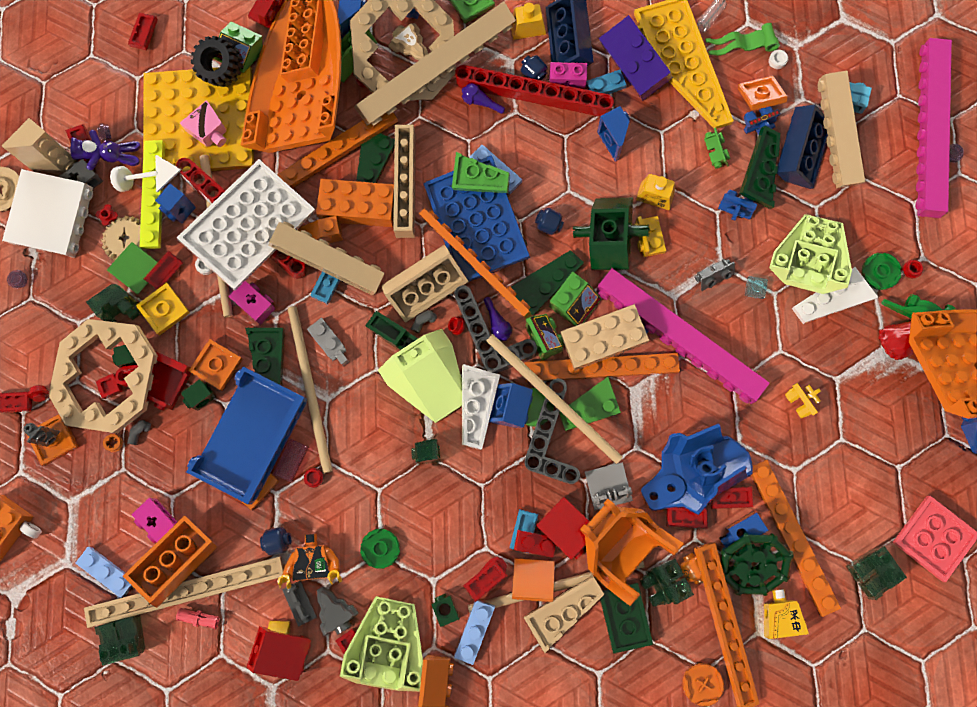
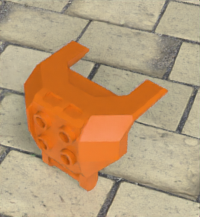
M607 499L603 503L604 506L591 521L580 528L581 532L585 535L588 570L607 589L631 606L640 596V593L626 584V579L654 547L660 546L674 556L684 543L661 529L644 510L617 507L611 500Z

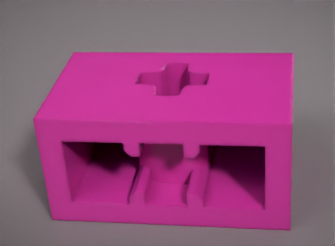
M550 62L549 82L585 89L587 63Z
M245 281L228 297L261 325L276 309L272 305L274 301L266 294L262 296L258 292L260 289L253 282L248 284Z
M148 498L131 514L135 518L134 523L139 528L146 530L148 533L147 537L153 543H157L177 523L174 517L155 498Z

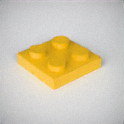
M168 283L136 305L159 336L190 314Z

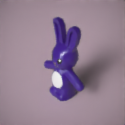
M90 130L89 132L92 141L71 138L70 152L72 159H90L86 166L88 170H93L100 158L107 162L119 161L129 166H137L140 163L136 156L123 154L139 150L140 143L137 141L121 144L106 141L101 144L95 130Z

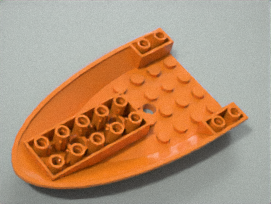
M334 0L284 1L268 31L257 62L245 114L241 140L242 147L272 153L330 141L335 129L341 80V34Z
M961 309L913 313L909 344L944 410L967 419L977 418V369L975 368L977 367V310Z

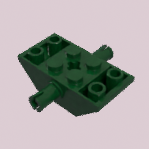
M633 197L596 198L591 209L590 226H573V230H575L573 231L574 238L589 237L591 270H611V268L614 270H629L632 237H649V224L632 225Z

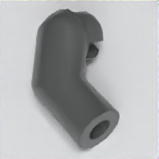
M431 310L418 314L411 330L420 333L423 324L428 321L430 323L435 322L437 315Z
M140 420L132 426L127 444L137 445L140 433L142 431L148 432L151 428V423Z

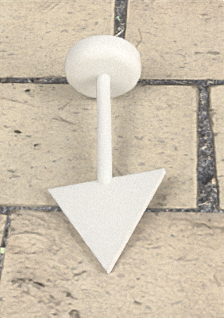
M155 155L156 171L133 175L127 167L116 166L111 171L110 179L117 191L126 192L132 188L134 179L156 176V192H159L181 169Z

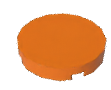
M697 663L685 671L682 679V688L686 697L691 702L699 706H710L717 703L723 694L724 680L721 673L715 667L706 663Z

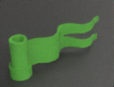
M766 23L762 25V30L746 35L736 31L728 33L719 39H705L706 43L721 45L730 40H735L723 49L708 51L709 55L717 56L724 55L736 48L751 51L762 46L765 47L767 52L777 50L780 44L775 36L772 23Z

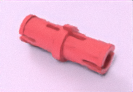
M179 608L176 615V621L191 623L195 627L200 625L217 629L220 621L219 616L205 614L201 610L191 611Z

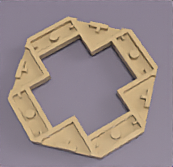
M368 0L350 20L353 75L372 93L389 81L367 61L379 46L365 33L387 8L401 21L414 8L440 34L429 46V49L434 51L454 37L453 19L434 0ZM456 68L448 74L445 71L440 74L441 78L433 84L431 82L425 84L426 89L419 94L415 91L410 95L412 99L409 101L432 100L455 75Z
M88 319L59 343L48 395L66 426L118 434L147 410L148 390L151 391L154 377L152 375L153 365L156 364L158 356L140 326ZM97 338H100L105 348L110 350L123 340L139 366L124 378L133 394L107 415L100 403L94 402L83 411L68 386L71 381L82 373L73 358Z

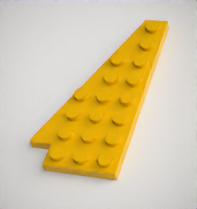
M666 0L635 9L634 16L638 24L637 27L670 70L673 77L669 81L671 85L713 128L716 127L718 129L732 125L734 122L688 1Z

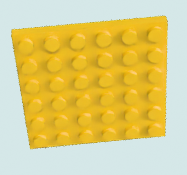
M251 66L241 75H237L238 80L236 82L232 81L231 85H226L225 87L214 86L202 81L201 78L196 76L197 72H194L193 69L144 73L143 156L144 141L163 140L165 143L164 160L175 166L179 159L185 157L201 168L199 158L201 155L209 156L211 171L247 169L254 164V150L241 146L245 114L252 85ZM206 100L226 128V132L223 134L226 138V143L221 147H218L215 143L208 147L187 133L180 124L182 120ZM184 167L182 171H188L191 167Z

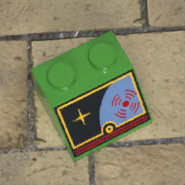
M230 22L220 32V38L234 44L235 48L239 49V55L243 58L240 61L243 64V68H240V71L244 73L260 56L263 47L262 35L233 22ZM218 53L213 59L222 63V54Z
M572 272L550 300L549 307L574 326H577L586 321L601 301V297L588 282Z
M542 314L526 319L525 328L531 340L536 343L537 352L542 361L563 351L564 342L561 335H557L555 331L556 325L552 318H548L547 314Z

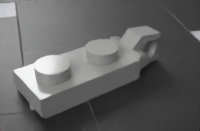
M322 317L307 328L308 332L332 361L338 359L343 367L349 363L348 359L344 356V353L347 351L345 346Z

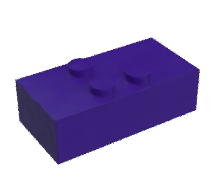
M629 15L599 38L604 49L642 101L673 78L668 67Z

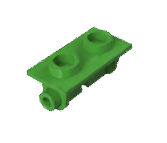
M715 127V133L708 132L704 138L708 151L715 149V151L709 153L712 166H715L717 169L725 163L728 167L730 155L728 150L724 149L722 143H725L722 132L719 133Z

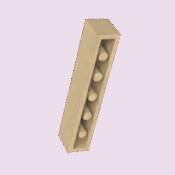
M848 71L825 74L818 81V91L821 92V109L824 111L825 116L823 123L828 134L826 142L827 146L830 147L831 153L829 161L831 166H833L834 172L832 180L836 184V189L856 186L864 183L865 177Z
M395 125L394 233L396 238H415L416 134L414 125Z
M285 221L278 223L268 246L370 295L376 293L384 275L380 267L374 264H365L362 258L357 256L351 257L346 254L345 250L338 247L335 249L329 246V243L323 239L316 240L312 238L309 232L304 230L300 232L294 229L292 224Z

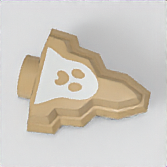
M411 23L406 27L401 25L393 32L394 38L389 44L390 49L394 52H401L403 55H411L416 60H421L428 55L427 48L422 44L423 37L420 35V29L415 23Z

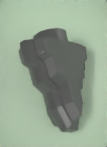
M324 586L317 590V600L321 607L319 617L322 623L320 628L323 635L326 636L333 631H336L338 635L351 627L350 620L359 614L353 605H348L344 599H337L335 594Z

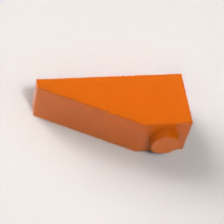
M336 216L319 219L297 229L300 232L301 230L309 232L312 238L316 240L323 239L328 243L343 241L340 223Z

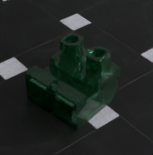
M117 284L109 285L86 301L95 315L103 321L117 322L114 317L119 313H122L124 316L128 315L131 320L141 315L136 306L139 302Z
M885 546L876 547L846 565L848 571L855 581L859 582L858 585L870 600L879 599L883 596L884 592L907 578Z
M675 558L646 571V575L640 579L644 589L653 586L656 593L649 596L652 606L666 605L672 602L678 604L694 595L686 578H680L684 574Z
M140 615L94 627L96 635H99L101 644L99 645L98 652L102 666L140 656L145 650Z

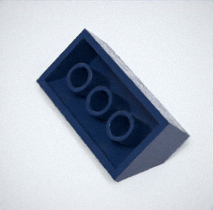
M556 0L546 6L551 61L587 63V66L594 63L586 0Z
M816 105L795 107L790 127L786 134L785 144L781 151L779 164L777 165V174L785 182L808 189H814L828 136L827 129L824 128L823 123L825 116Z

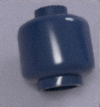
M528 55L522 60L521 73L526 78L542 80L547 75V65L538 55L532 57Z
M551 208L541 209L535 219L537 229L548 235H553L556 231L560 232L564 225L562 214Z
M283 527L266 530L260 538L261 549L268 555L285 553L292 543L291 534L287 533Z

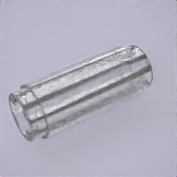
M714 0L697 21L699 31L706 32L710 29L727 6L725 0Z

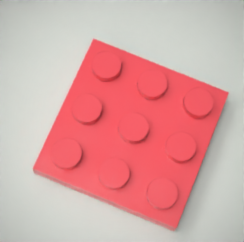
M926 496L892 543L939 580L947 582L976 542L977 531L933 497Z

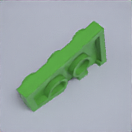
M456 152L452 181L453 190L508 193L509 172L483 164L476 159L465 157Z
M608 377L569 405L588 424L621 413ZM561 411L559 412L565 431L577 428Z

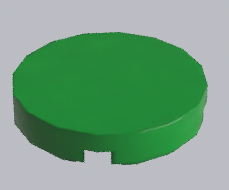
M875 253L867 258L862 265L861 272L869 286L877 290L890 289L899 282L902 274L900 263L894 256L888 253Z
M375 529L363 538L360 553L368 566L384 569L391 566L398 559L400 543L391 531Z

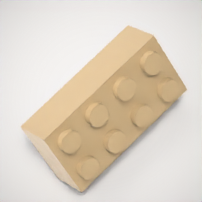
M635 304L561 331V337L574 371L643 346L649 341Z

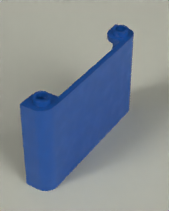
M242 367L234 378L238 387L203 453L192 457L188 462L186 473L251 505L259 496L306 406L307 398Z

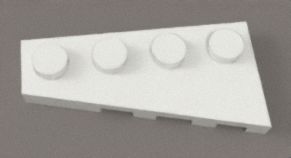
M854 267L848 288L825 294L816 292L794 306L792 310L804 324L875 300L878 296L857 268Z
M465 364L462 365V445L482 450L500 375Z

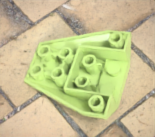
M805 214L776 248L769 268L784 284L825 294L848 288L852 268L843 223Z
M442 329L423 335L392 355L378 369L388 387L435 423L462 406L461 374L453 345Z
M376 596L343 656L340 677L362 685L395 691L420 692L423 656L415 604Z

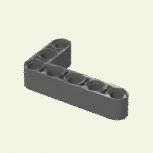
M464 285L457 287L454 293L456 303L465 320L485 370L497 374L512 368L513 366L492 346L488 351L480 349L483 343H488L489 331L470 288ZM461 293L468 294L466 299H460L458 296ZM472 309L476 313L470 317L466 315V312ZM476 326H480L483 328V331L476 334L473 332V329ZM530 339L507 347L523 363L534 358L537 350L536 343ZM525 346H531L533 348V352L527 354L523 351V348ZM494 360L498 363V366L493 369L487 366L488 362Z
M559 378L554 379L549 387L552 389L553 384L560 383L563 386V391L556 394L563 400L567 390L566 382ZM545 397L524 464L530 471L568 484H574L580 478V472L576 467L545 457L559 415L558 409L553 412L547 410L546 404L550 401ZM542 420H548L551 423L549 430L541 429L540 422ZM537 438L543 439L545 442L544 448H535L534 440ZM530 457L538 459L539 464L536 468L529 467L527 462ZM549 463L556 464L557 472L555 474L547 472L546 467ZM569 469L574 470L576 473V477L572 481L567 480L565 477V473Z

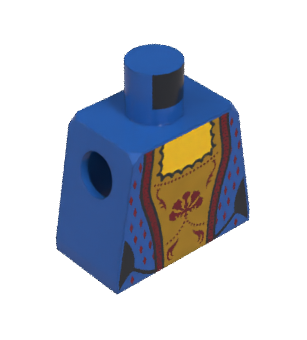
M751 511L727 526L726 528L729 532L719 539L724 547L727 548L743 536H737V531L743 528L744 533L752 535H762L769 530L758 513Z

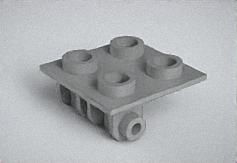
M623 462L585 471L594 510L601 509L607 499L611 500L615 505L633 501L631 496L632 489L628 485Z

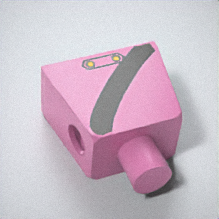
M207 100L180 122L187 133L207 147L212 143H215L218 147L226 143V138L223 136L226 128Z

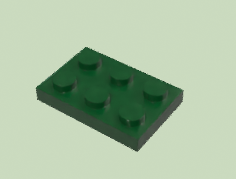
M638 583L629 584L630 587L640 593ZM609 589L603 590L604 595L600 598L612 653L615 654L653 645L641 593L634 603L629 606Z

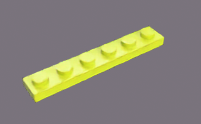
M163 140L144 141L143 173L156 171L155 155L164 159L165 143ZM156 176L142 179L140 247L142 249L161 248L162 211L158 209L160 205L155 200L163 192V188L156 192Z

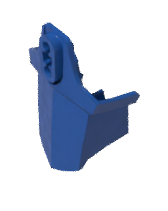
M719 424L690 436L681 433L671 434L662 451V468L650 482L642 487L641 494L652 511L684 507L699 515L715 496L752 475L751 456L737 441L729 436H722ZM672 487L675 489V491L670 492L668 491V488ZM651 496H658V499H657V500H651L650 497H651Z

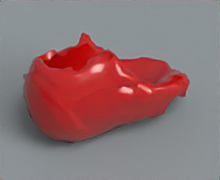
M911 321L888 325L879 330L878 339L890 358L902 360L914 354L909 344Z

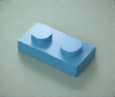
M621 70L586 81L588 90L604 94L617 92L625 89L627 86Z
M322 272L310 294L311 298L328 305L340 280Z

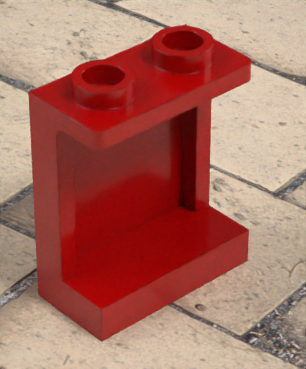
M156 352L158 357L156 364L153 365L152 375L154 377L151 391L148 390L146 401L151 400L155 402L153 406L163 411L165 408L173 410L191 375V372H189L191 367Z
M563 497L536 527L570 560L573 558L577 560L583 554L584 550L582 548L586 545L585 535L581 532L580 528L583 525H587L590 521Z
M259 626L246 668L256 674L299 681L300 675L304 671L306 655L311 649V640L303 635L295 636L271 631L266 627Z

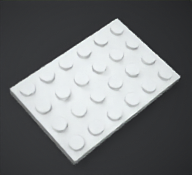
M258 159L196 218L177 239L236 291L276 251V249L268 246L278 223L288 222L297 230L315 212V209Z

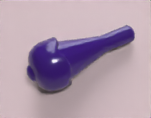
M469 83L466 87L462 88V99L467 104L488 107L503 114L505 107L492 101L480 90L478 85Z
M486 297L484 303L489 312L491 335H495L500 341H506L512 335V326L495 309L491 298Z

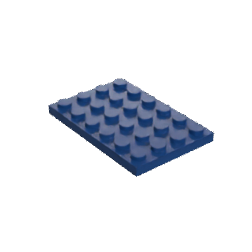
M492 155L478 160V162L496 167ZM454 171L423 183L433 212L439 217L437 221L441 225L445 223L452 230L450 234L453 237L456 235L460 237L465 243L463 246L467 250L471 248L478 255L476 259L480 263L484 261L491 268L489 270L490 273L530 258L506 193L453 190ZM444 240L447 249L469 282L482 277Z

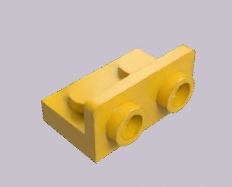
M641 216L637 217L633 225L649 224L650 226L649 237H639L637 242L638 250L642 252L643 257L666 253L658 216L642 219Z

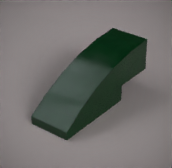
M375 311L365 325L399 351L418 339L378 311Z

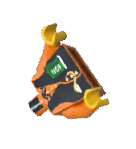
M317 534L305 535V547L296 548L291 553L282 576L278 578L279 588H281L283 583L287 582V589H290V579L292 581L328 578L329 582L333 585V579L337 577L340 583L342 582V577L339 574V559L327 545L317 546Z

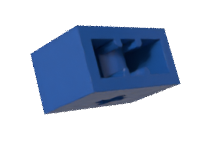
M169 184L155 200L160 205L158 209L173 222L177 220L181 224L196 208L185 194L172 184Z

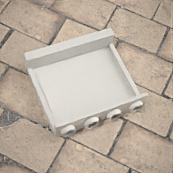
M21 169L2 241L75 258L76 253L79 251L80 236L84 232L83 225L85 218L88 216L89 202L93 197V187L83 182Z

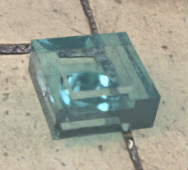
M749 276L747 278L745 296L764 299L768 279Z

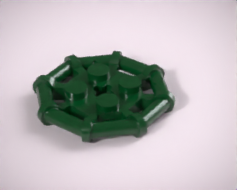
M744 533L740 539L721 550V565L725 580L736 595L757 594L767 596V593L783 582H788L790 579L789 572L794 554L773 533L770 535ZM752 543H764V544H760L761 547H757V546H755V545L752 544ZM775 547L779 552L773 553L770 549ZM731 559L735 560V564L733 563V566H729V561ZM778 561H783L781 570L777 567ZM752 562H760L757 566H752L751 564ZM736 574L740 579L736 582L731 576ZM773 575L776 576L774 579L764 584V581H766L768 578H770Z

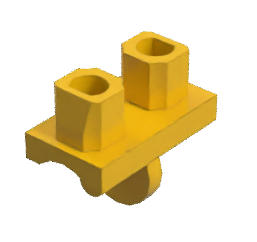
M794 384L793 388L785 396L790 403L798 398H801L804 402V405L795 409L798 415L804 418L811 414H817V410L809 399L812 398L815 404L820 402L821 400L817 394L821 390L818 388L814 391L808 385L805 387L808 392L806 396L799 384Z

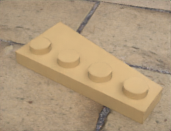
M594 576L555 597L553 602H547L524 616L544 653L604 595Z

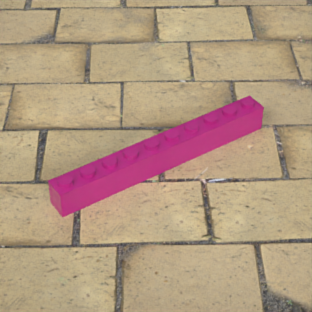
M929 38L921 46L919 52L921 56L919 72L921 73L919 89H921V94L918 100V105L920 106V113L918 115L920 129L917 134V139L919 140V147L917 149L919 164L916 169L918 174V182L916 184L918 199L916 200L915 208L917 209V216L941 218L948 212L952 40Z
M613 268L598 285L596 291L599 292V296L605 300L609 299L618 310L635 304L642 324L649 333H655L664 344L676 348L675 351L679 355L691 359V363L694 366L706 370L710 378L721 381L723 387L728 391L736 392L743 402L753 404L769 385L767 380Z

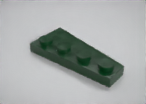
M763 126L760 129L739 194L772 209L775 206L773 194L776 192V184L774 182L778 171L776 159L779 157L781 133Z
M570 250L517 282L511 288L517 293L515 297L519 301L523 299L531 307L529 311L533 317L559 290L572 272L576 273L584 265V262Z
M245 328L255 373L282 386L285 329Z

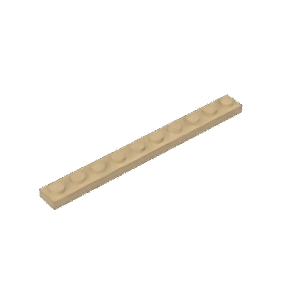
M282 557L182 582L158 608L151 605L140 593L85 607L87 628L277 579L282 576L284 571Z

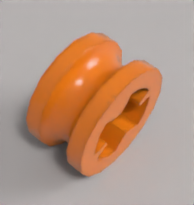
M109 434L104 438L103 446L110 452H118L123 446V440L118 435ZM113 438L117 441V444H114V448L109 445Z

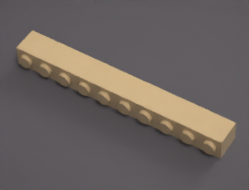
M502 2L356 104L354 108L366 125L372 123L374 126L382 120L381 115L384 113L389 115L397 110L396 105L401 102L404 105L411 100L410 95L415 91L417 94L421 93L426 89L425 84L428 82L435 83L441 78L440 74L445 71L448 74L456 68L454 66L455 63L460 61L462 64L469 59V53L474 51L476 54L484 48L483 44L486 41L491 43L499 38L497 35L499 32L506 33L513 28L511 24L516 21L505 2Z

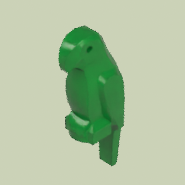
M914 294L907 298L904 307L886 299L881 301L882 305L909 318H912V314L916 312L957 310L954 306L948 304L945 306V309H941L935 303L920 300V297Z

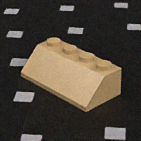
M30 118L2 145L4 149L33 172L58 177L78 162L72 159L70 153Z
M444 244L381 286L387 299L406 323L455 291L457 287L469 281Z

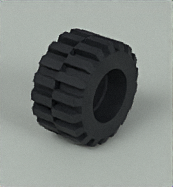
M207 36L205 40H199V45L194 46L195 52L191 53V56H193L191 64L194 65L192 69L194 72H197L196 76L204 82L220 87L229 86L232 84V81L236 82L238 80L237 75L242 73L240 68H243V64L240 63L243 58L239 55V49L235 48L234 44L217 36H212V38ZM218 53H221L222 64L217 70L213 71L212 60Z

